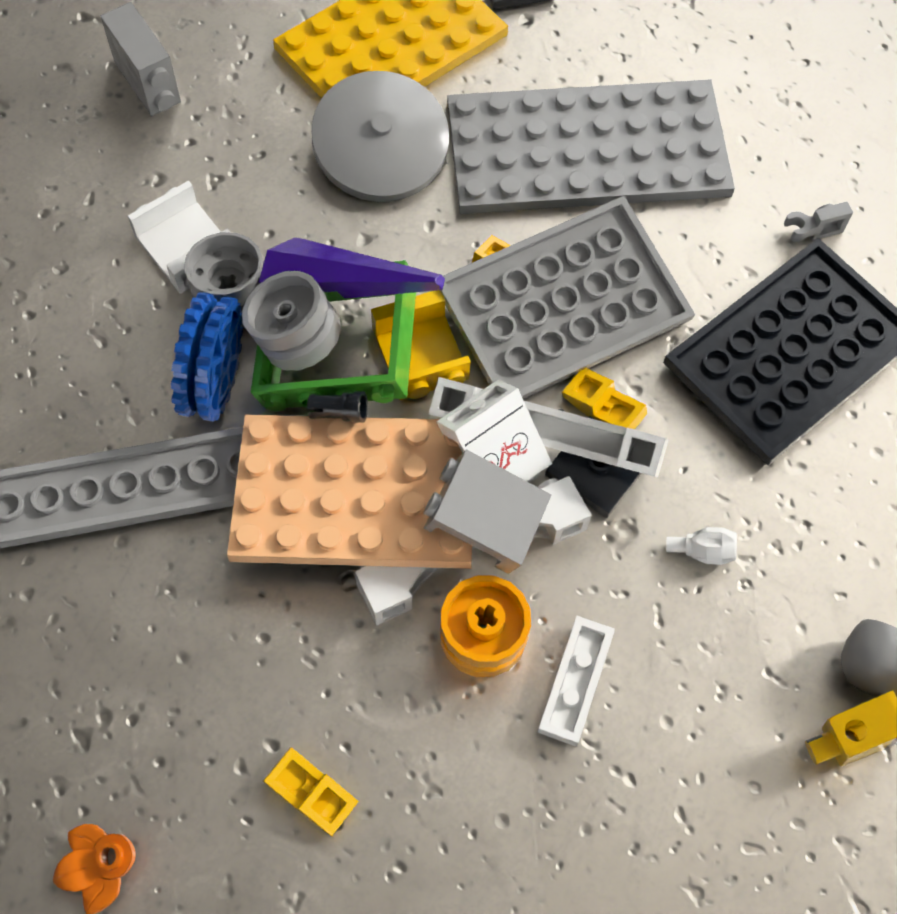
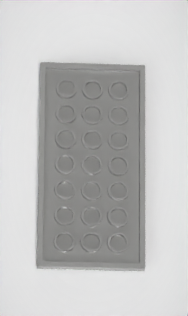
M712 79L447 95L460 214L604 205L622 196H625L628 203L733 196L735 186Z

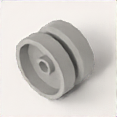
M284 271L270 276L255 287L246 299L242 310L243 325L270 362L283 370L299 371L314 366L329 355L337 344L341 332L340 317L327 300L326 295L311 275L301 271Z

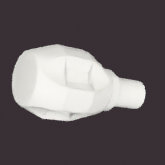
M706 527L693 532V534H687L686 537H667L666 552L686 553V556H692V558L705 564H726L735 561L737 558V533L725 528Z

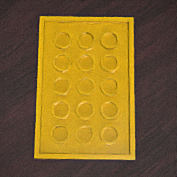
M339 0L274 38L273 44L274 49L322 98L330 88L341 80L367 71L398 73L417 81L425 87L508 35V25L482 0Z

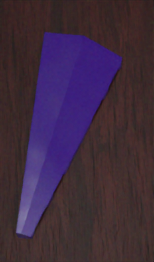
M292 238L268 249L259 283H262L270 276L284 271H301L311 275L323 292L337 291L345 299L443 290L445 281L441 274L302 238Z

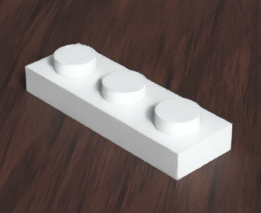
M576 616L537 733L577 747L615 632L614 628Z

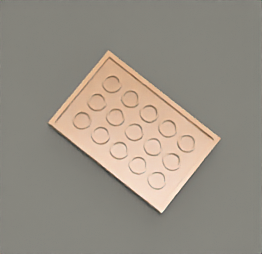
M245 415L227 551L229 562L471 569L472 545L439 528H435L432 532L424 529L429 516L423 514L425 507L434 492L440 494L445 483L440 480L441 473L449 459L457 460L462 451L456 441L442 434L436 422L439 419L366 418L364 423L343 421L342 418L311 419L309 416Z

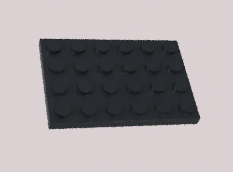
M817 238L667 354L663 363L769 466L897 359V307L821 239Z

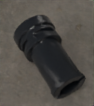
M364 391L344 392L342 395L310 394L307 401V409H314V411H309L308 416L311 419L342 418L343 421L364 423L368 414L367 395Z

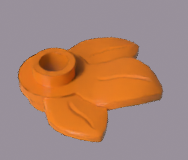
M83 824L68 832L69 845L73 851L64 856L57 864L53 875V883L65 891H82L85 913L97 914L110 906L118 897L121 877L126 875L132 868L136 853L132 842L122 834L107 835L98 825ZM112 848L116 853V858L112 864H109L108 852Z

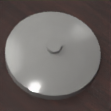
M367 71L341 80L322 97L313 116L312 148L319 167L326 177L342 191L367 201H397L420 192L438 175L448 150L449 128L441 105L432 93L420 83L398 73Z

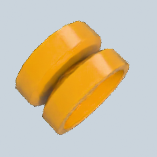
M476 575L459 582L447 594L441 608L440 644L447 659L459 671L474 677H495L509 671L521 659L531 629V610L524 594L510 581L494 575ZM481 625H487L486 628L479 627Z

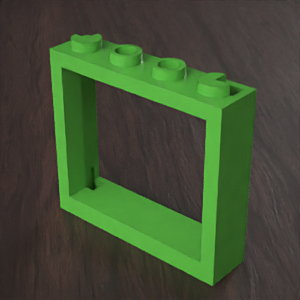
M406 260L394 261L395 263L409 266ZM337 291L324 292L329 302L381 297L369 296L345 299ZM416 292L392 294L395 295L388 374L279 383L281 369L270 362L257 344L251 394L266 410L275 412L284 411L286 408L292 407L307 408L310 394L342 395L344 392L364 391L368 401L389 403L393 399L407 398Z

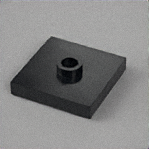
M563 451L557 455L545 472V476L549 479L556 478L558 481L570 476L584 503L606 518L610 516L642 474Z

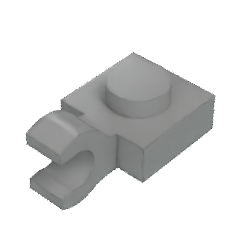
M848 201L835 205L829 203L816 209L813 216H808L802 212H791L786 216L783 224L785 227L796 225L800 228L794 230L791 236L792 242H800L807 237L814 241L817 238L821 239L843 233L854 212Z

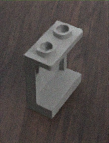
M466 449L457 460L450 458L444 467L440 480L445 483L440 494L434 492L425 507L423 514L429 516L424 529L432 532L435 528H439L497 558L494 567L509 574L522 565L552 495Z

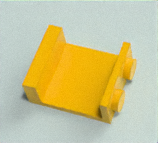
M440 290L417 295L415 299L407 398L419 399L426 396L430 391L435 390L438 377L460 383L470 379L471 361L469 356H461L445 316L446 300ZM395 302L371 309L372 329L388 370Z

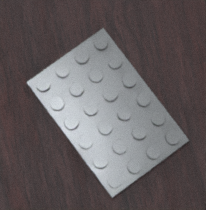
M625 196L443 275L445 281L443 290H440L446 300L445 306L489 385L497 380H501L518 388L523 399L566 380L585 368L589 369L689 322L695 316L693 309Z

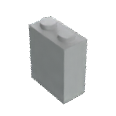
M132 2L100 15L114 62L149 114L153 116L180 103L181 99L170 56Z

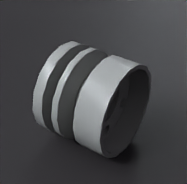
M220 232L206 236L192 246L186 255L184 270L192 297L196 298L197 293L205 292L213 294L217 302L223 297L236 298L238 303L241 304L240 313H242L246 299L255 287L260 284L259 279L264 263L259 247L250 238L238 233ZM242 320L241 327H243V329H246V328L244 327V325H243V320Z

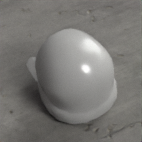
M865 619L856 625L846 639L841 653V667L848 682L858 690L874 697L893 690L897 697L896 627L881 621Z

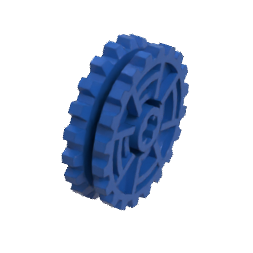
M199 292L196 298H192L190 309H186L184 323L179 328V340L175 344L174 352L176 355L171 370L173 371V379L171 381L173 395L171 399L172 403L175 404V412L179 413L178 415L190 417L194 416L198 411L199 416L203 420L214 422V420L217 421L220 414L224 413L225 404L229 402L231 389L235 384V374L239 368V354L242 350L241 337L243 335V327H241L243 319L242 313H240L241 304L238 303V299L223 297L217 302L213 294Z

